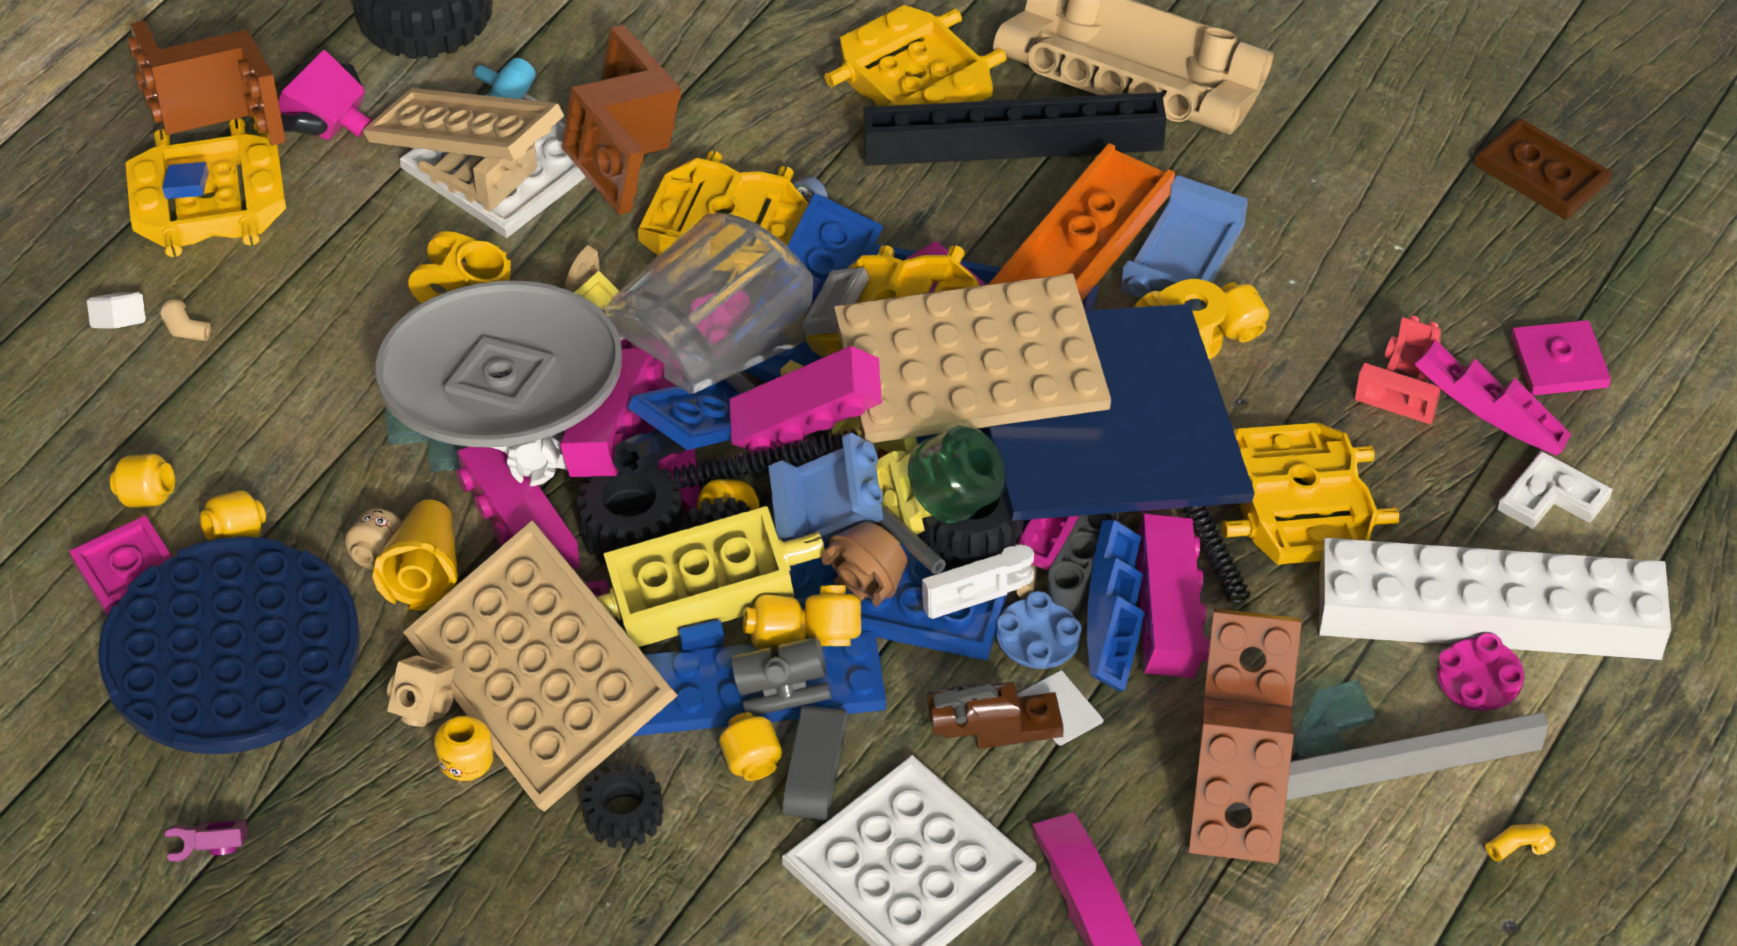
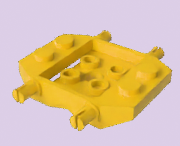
M902 5L841 36L842 66L829 73H825L824 77L826 83L831 88L843 81H847L860 95L874 100L877 106L983 101L992 96L993 84L990 69L1000 63H1004L1006 61V54L1001 48H997L984 56H978L949 30V27L962 21V16L956 8L940 16H934L931 13ZM911 43L907 50L895 56L884 57ZM882 58L879 64L875 65L874 67L870 69H867L865 67L866 65ZM911 75H920L922 76V78H918Z
M240 118L237 119L238 129L236 128L235 119L229 122L231 136L171 145L170 134L166 135L164 129H162V140L160 130L155 131L156 147L125 162L130 221L133 231L164 247L166 255L174 257L173 247L177 257L182 253L181 246L195 244L211 236L243 237V242L246 245H251V235L253 245L259 242L258 234H262L286 209L278 144L271 146L265 137L246 134L245 122ZM206 162L209 175L204 194L214 193L215 195L211 198H200L201 196L175 198L177 220L171 221L169 199L165 198L162 189L168 166ZM240 164L242 166L247 210H242L237 165Z
M709 151L706 159L695 158L665 173L638 229L639 242L659 256L652 269L653 273L660 277L662 272V278L667 277L675 261L732 273L726 284L728 291L734 289L742 291L748 277L755 278L773 275L809 205L806 199L790 182L794 176L793 170L787 167L785 171V166H782L778 169L777 175L760 171L739 173L721 163L723 158L720 153L715 152L714 155L713 151ZM766 198L772 199L751 247L745 246ZM722 209H728L732 211L731 213L725 215L717 214Z
M886 245L885 248L881 246L877 255H862L847 268L864 267L870 277L856 303L927 294L933 282H938L934 292L978 287L979 283L976 277L960 265L965 251L955 245V248L953 245L950 246L947 255H922L904 261L894 258L895 251L890 246ZM838 333L808 335L806 338L811 351L823 358L842 350Z
M1321 423L1234 429V434L1255 494L1252 502L1239 503L1244 520L1222 521L1221 532L1223 538L1247 536L1272 561L1280 565L1321 561L1325 538L1369 541L1372 529L1376 525H1395L1399 523L1397 507L1377 509L1369 488L1358 476L1357 463H1371L1374 461L1372 445L1352 447L1347 433ZM1301 478L1304 482L1311 485H1300L1293 479ZM1338 511H1349L1351 514L1349 516L1276 521L1275 519L1276 516L1283 519H1291L1296 515L1313 513L1330 516Z

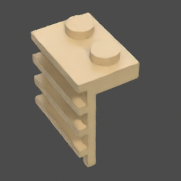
M535 142L528 148V152L523 157L513 161L474 155L453 175L449 173L469 155L450 152L435 166L423 160L418 164L419 170L431 177V182L438 184L440 181L448 185L450 192L455 194L457 191H460L466 195L467 201L473 203L476 200L482 203L484 210L491 212L537 169ZM474 176L475 180L470 185L467 184V182Z

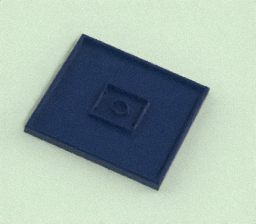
M1190 304L1085 310L1111 397L1109 410L985 427L1011 521L1252 502L1255 494Z

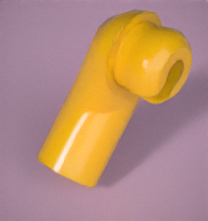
M1543 823L1515 824L1486 843L1485 849L1494 861L1500 862L1520 846L1529 844L1535 854H1545L1555 847V839L1550 835L1551 829Z

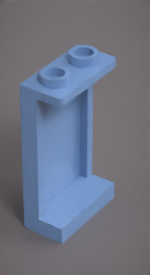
M1177 175L1171 184L1168 205L1133 262L1128 260L1123 266L1121 291L1137 298H1142L1152 291L1161 292L1166 287L1187 279H1201L1212 283L1245 226L1248 199ZM1190 299L1185 304H1190L1191 309L1196 311L1202 300Z

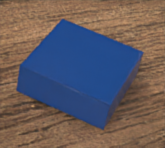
M206 162L169 165L162 187L165 198L203 196L209 175Z
M717 619L680 628L678 634L679 651L723 647L724 631L721 620Z

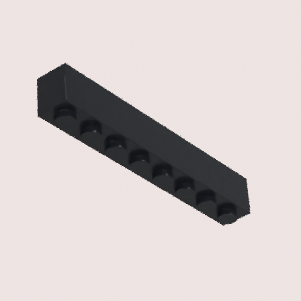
M1162 92L863 107L866 166L1089 155L1100 154L1108 143L1115 145V150L1121 153L1163 151L1167 119Z

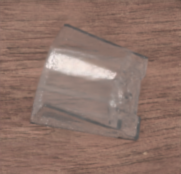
M711 213L706 214L605 302L600 309L616 327L620 340L627 339L665 364L664 377L686 392L693 394L806 342L808 335L803 329L802 323L812 307L813 276L799 258L768 230L736 215Z

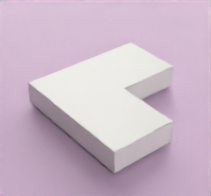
M1540 451L1501 498L1497 510L1532 529L1535 528L1553 504L1591 523L1610 499L1613 489Z

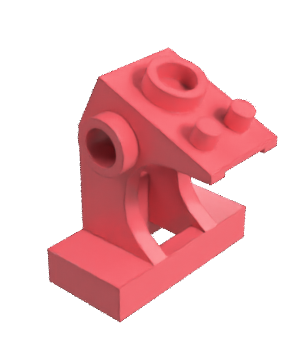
M1410 316L1409 319L1402 317L1398 337L1391 336L1387 345L1385 359L1390 360L1387 368L1383 369L1364 363L1359 373L1355 400L1431 425L1436 414L1441 388L1429 384L1430 378L1414 364L1424 349L1434 340L1441 344V329L1438 328L1439 325L1435 322H1429L1428 325L1420 323V319L1416 316ZM1398 371H1402L1418 377L1417 379H1414L1408 376L1398 374Z

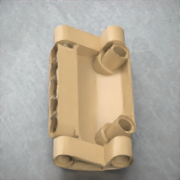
M1027 0L1025 11L1005 21L999 27L993 44V51L1001 48L1007 58L1029 65L1039 75L1097 95L1162 92L1166 118L1175 122L1187 120L1227 135H1231L1238 128L1254 104L1270 72L1274 57L1271 51L1245 42L1238 44L1237 36L1228 30L1211 27L1134 0Z

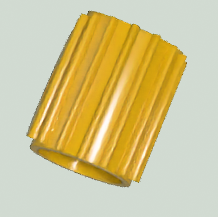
M439 232L432 237L427 246L428 257L432 264L417 266L409 277L408 285L413 296L422 304L441 295V293L435 292L431 288L430 284L432 283L442 286L448 292L479 283L510 281L511 260H507V253L499 249V246L489 242L476 241L471 237L456 232ZM463 257H465L467 262H461Z
M1187 279L1168 286L1161 292L1152 291L1143 296L1134 305V307L1182 305L1190 299L1204 301L1207 305L1205 309L1192 311L1208 358L1211 359L1219 353L1223 343V332L1219 324L1226 317L1228 300L1225 293L1217 285L1206 280Z

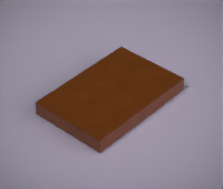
M1519 118L1479 152L1474 162L1476 167L1565 220L1610 181L1612 171L1522 118Z

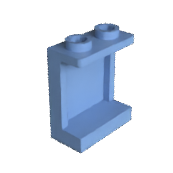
M848 433L842 436L843 448L804 465L795 467L782 460L770 465L769 474L778 539L781 538L785 542L819 531L823 544H826L830 541L831 537L862 522L877 523L882 521L881 503L883 501V494L878 482L876 467L878 456L874 444L853 433Z

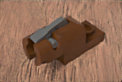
M1014 681L981 686H954L951 689L946 688L927 692L929 719L933 723V736L953 738L975 735L978 749L1063 737L1064 727L1056 692L1017 697Z

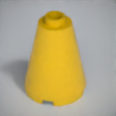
M422 500L416 503L378 554L374 563L372 577L377 590L387 601L396 604V600L409 604V610L425 611L429 610L457 586L458 571L452 513L443 503L436 500Z

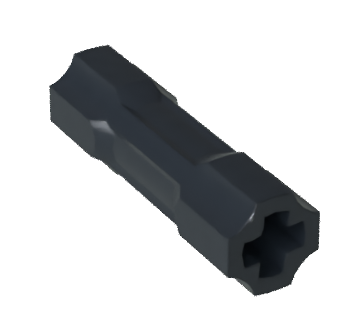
M655 429L647 434L639 433L614 447L615 457L613 463L619 473L628 474L633 478L655 467L661 459L671 454L679 455L687 450L658 429Z

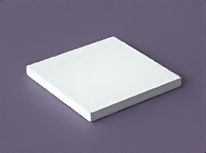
M528 94L522 98L523 100L537 101ZM564 117L552 126L553 129L549 134L535 141L537 169L491 212L484 210L483 204L476 200L473 203L467 201L466 195L460 191H457L455 194L450 192L448 185L440 181L438 184L431 182V177L419 170L418 164L422 160L435 166L450 152L413 148L400 158V165L403 170L505 238H508L586 178L561 148L566 118ZM469 155L449 174L453 175L474 155ZM474 176L467 182V184L470 185L475 180Z
M913 755L909 756L782 856V865L870 946H946L1036 871L1035 861Z

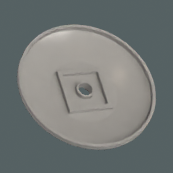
M494 281L448 291L420 304L408 312L390 329L384 338L376 357L375 373L377 387L385 406L394 417L415 432L454 445L505 447L553 436L591 415L604 403L617 384L622 368V347L619 334L610 318L598 306L581 295L557 286L537 282Z

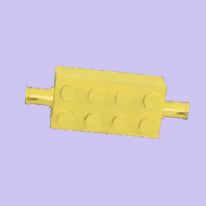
M768 506L603 553L613 588H609L610 593L597 596V598L614 618L618 617V621L623 620L626 633L640 647L678 636L679 629L682 627L717 619L721 620L722 623L742 617L746 607L753 608L755 601L761 595L795 598L789 573L790 566L820 558L825 548L819 531L785 542L781 538L778 539Z

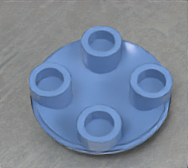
M1037 591L1030 593L1025 599L1010 604L1003 610L997 621L996 638L1003 652L1013 661L1030 668L1046 669L1065 663L1075 654L1080 643L1082 627L1068 609L1053 603L1051 597L1045 592Z

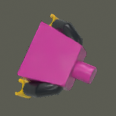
M323 50L281 92L278 103L284 132L315 135L325 140H330L342 127H345L358 138L363 136V129L372 120L358 111L365 90L354 66L337 62L327 51ZM254 123L253 127L257 133V136L267 138L265 133H258L256 125Z

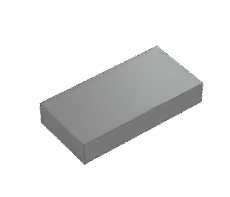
M864 267L832 270L802 323V327L807 335L838 333L834 319V306L854 304L858 301L870 278Z

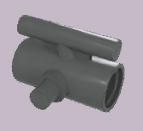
M818 637L782 644L775 651H773L772 647L732 656L734 678L740 695L743 696L760 691L764 693L763 697L743 701L745 713L749 712L753 716L832 699L829 682L811 686L806 684V681L827 677L824 653Z

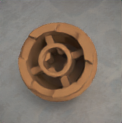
M862 522L831 537L829 547L821 556L823 565L831 563L838 573L837 578L834 580L836 585H846V588L858 596L861 602L865 597L871 599L874 607L879 606L884 599L894 596L907 565V556L894 536L871 522Z

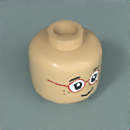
M372 508L363 512L346 533L345 546L348 554L360 566L374 570V563L378 554L402 521L396 514L384 509Z

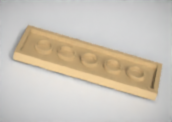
M411 88L367 125L363 132L368 142L513 161L523 157L535 141L549 134L553 129L552 126L564 115L558 103Z

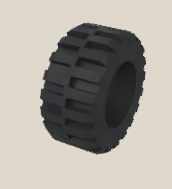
M354 0L357 23L363 35L381 50L386 48L389 54L398 57L400 54H405L407 58L418 59V56H427L428 59L436 58L440 53L447 52V54L456 52L459 46L463 45L466 47L472 43L475 35L479 36L487 26V22L492 15L493 4L492 0Z

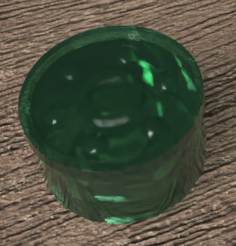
M957 425L937 437L926 439L913 449L908 462L909 481L917 500L929 514L946 523H959L970 518L977 510L996 501L1005 487V468L996 445L983 432L972 426Z

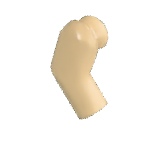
M174 299L168 300L162 305L161 319L172 336L208 341L211 332L210 323L190 320L185 310V303Z

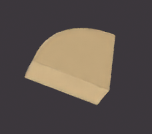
M587 245L580 252L568 272L565 282L566 290L576 292L593 275L600 271L597 250Z

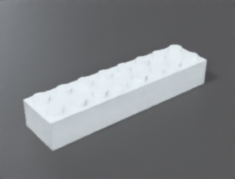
M1335 538L1324 539L1319 568V635L1453 645L1461 640L1478 638L1484 633H1493L1509 649L1661 660L1671 632L1665 561Z

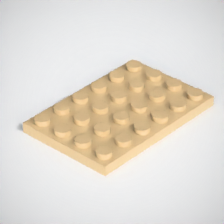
M1074 274L834 306V319L841 348L853 346L879 358L882 404L865 410L863 415L858 416L863 439L871 443L1110 409V393Z
M530 521L403 632L423 658L455 668L450 688L453 691V698L467 716L478 718L486 724L491 733L493 750L536 806L543 812L549 809L678 696L533 521Z

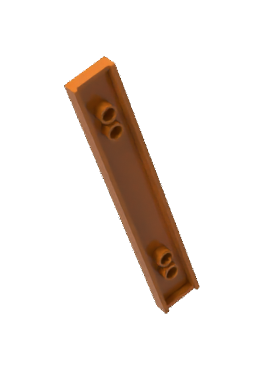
M1108 143L988 285L1074 274L1080 298L1083 301L1171 193V184L1174 181L1175 172L1169 169L1166 172L1116 151L1115 145ZM957 431L929 443L918 444L919 458L931 451L958 443L959 441L956 438ZM881 448L877 451L878 459L888 454V452ZM913 478L915 494L918 495L920 492H923L925 481L918 483L916 478Z

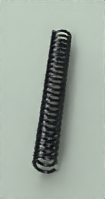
M853 428L851 433L858 436L857 431ZM844 430L843 435H846L849 432L847 430ZM836 432V443L838 448L841 449L843 448L842 436L839 432ZM829 433L827 438L832 453L836 451L833 435ZM821 435L820 445L823 450V456L829 454L827 452L826 438ZM807 438L804 440L805 450L808 455L807 459L804 458L802 442L800 440L796 442L797 451L800 456L799 461L796 459L795 445L790 442L788 447L792 458L791 463L788 460L787 446L782 443L781 453L784 462L794 465V463L801 465L802 461L808 463L810 459L813 461L822 457L819 453L817 438H812L815 457L812 456L810 441ZM774 445L773 454L776 462L781 461L780 450L778 446ZM766 447L765 454L770 466L773 464V455L771 449ZM759 448L757 454L761 469L758 468L755 451L751 450L750 460L754 467L753 471L750 470L748 454L743 452L742 460L746 468L745 472L742 471L741 457L736 453L734 460L738 474L735 473L732 456L728 455L729 476L727 475L726 461L722 456L719 459L722 477L719 476V465L715 458L712 459L711 465L709 461L705 460L704 469L699 461L696 464V469L692 463L689 464L688 470L685 465H682L681 473L679 468L675 466L673 475L679 484V488L686 489L687 486L690 488L695 484L701 486L702 483L707 484L711 480L732 479L733 476L739 478L740 475L747 476L748 473L754 475L756 471L762 473L763 470L769 471V467L765 466V455L763 450ZM696 470H697V474H698V477H699V479H700V482H697V481H696ZM704 470L708 478L706 481L704 479ZM712 470L715 475V479L712 478ZM681 475L685 482L684 485L681 484ZM689 475L692 479V484L689 483Z
M1200 506L1184 507L1182 511L1186 514V518L1197 521L1193 524L1194 533L1200 538V546L1203 547V553L1207 554L1206 559L1210 561L1209 564L1213 568V573L1217 575L1216 578L1220 581V587L1224 588L1223 592L1227 595V601L1238 603L1248 599L1251 591L1246 590L1247 584H1242L1244 578L1239 577L1241 571L1236 570L1238 565L1232 563L1234 557L1229 556L1230 550H1226L1227 544L1222 543L1224 538L1219 536L1220 530L1215 529L1217 524L1212 523L1214 518L1208 516L1210 510L1205 509L1206 506H1202L1195 511L1193 510ZM1239 594H1241V596H1243L1242 598H1239V599H1231V597H1230V596H1235V595H1239Z

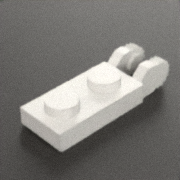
M1016 544L1015 547L1004 548L1002 554L922 579L923 610L928 618L933 619L1007 595V592L1022 588L1024 585L1027 586L1034 578L1033 567H1030L1034 560L1033 549L1030 546H1026V544Z

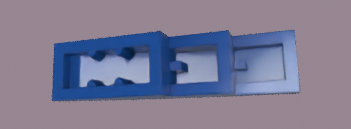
M1105 520L1101 524L1094 555L1088 597L1087 645L1089 669L1092 677L1118 692L1125 691L1146 613L1135 606L1144 575L1134 569L1142 537L1116 520Z

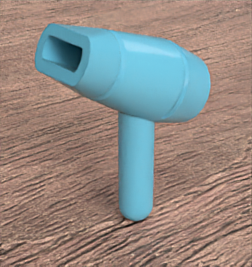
M520 58L510 60L499 74L483 65L476 67L474 71L477 79L492 86L488 96L522 99L529 91L536 76L534 68L527 61Z

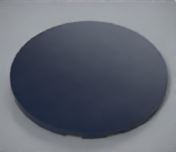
M262 537L214 539L176 551L177 556L157 567L151 565L139 574L127 586L128 591L118 604L110 609L104 622L98 650L99 667L105 689L117 712L129 725L147 738L177 750L201 754H229L264 747L280 741L312 723L328 709L345 688L357 662L360 647L359 620L353 598L347 586L332 572L331 567L307 550L301 552L284 546L282 541Z

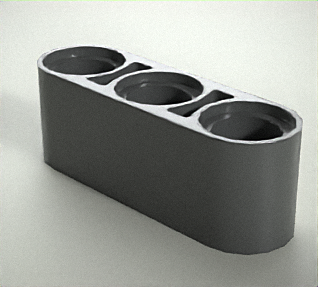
M1118 513L1079 516L1049 570L1047 594L1051 597L1053 603L1065 607L1073 615L1080 612L1089 597L1093 560L1102 521L1116 520L1119 522Z
M812 705L802 706L785 786L783 815L828 821L844 744L847 710Z

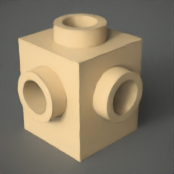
M417 655L399 661L396 673L391 677L387 687V696L390 697L387 712L402 716L401 721L403 723L418 727H424L427 723L443 718L453 702V691L450 688L455 668Z

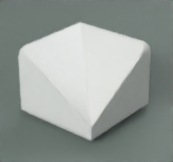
M116 292L90 297L87 300L89 321L92 328H120L145 322L143 295L139 294V292Z

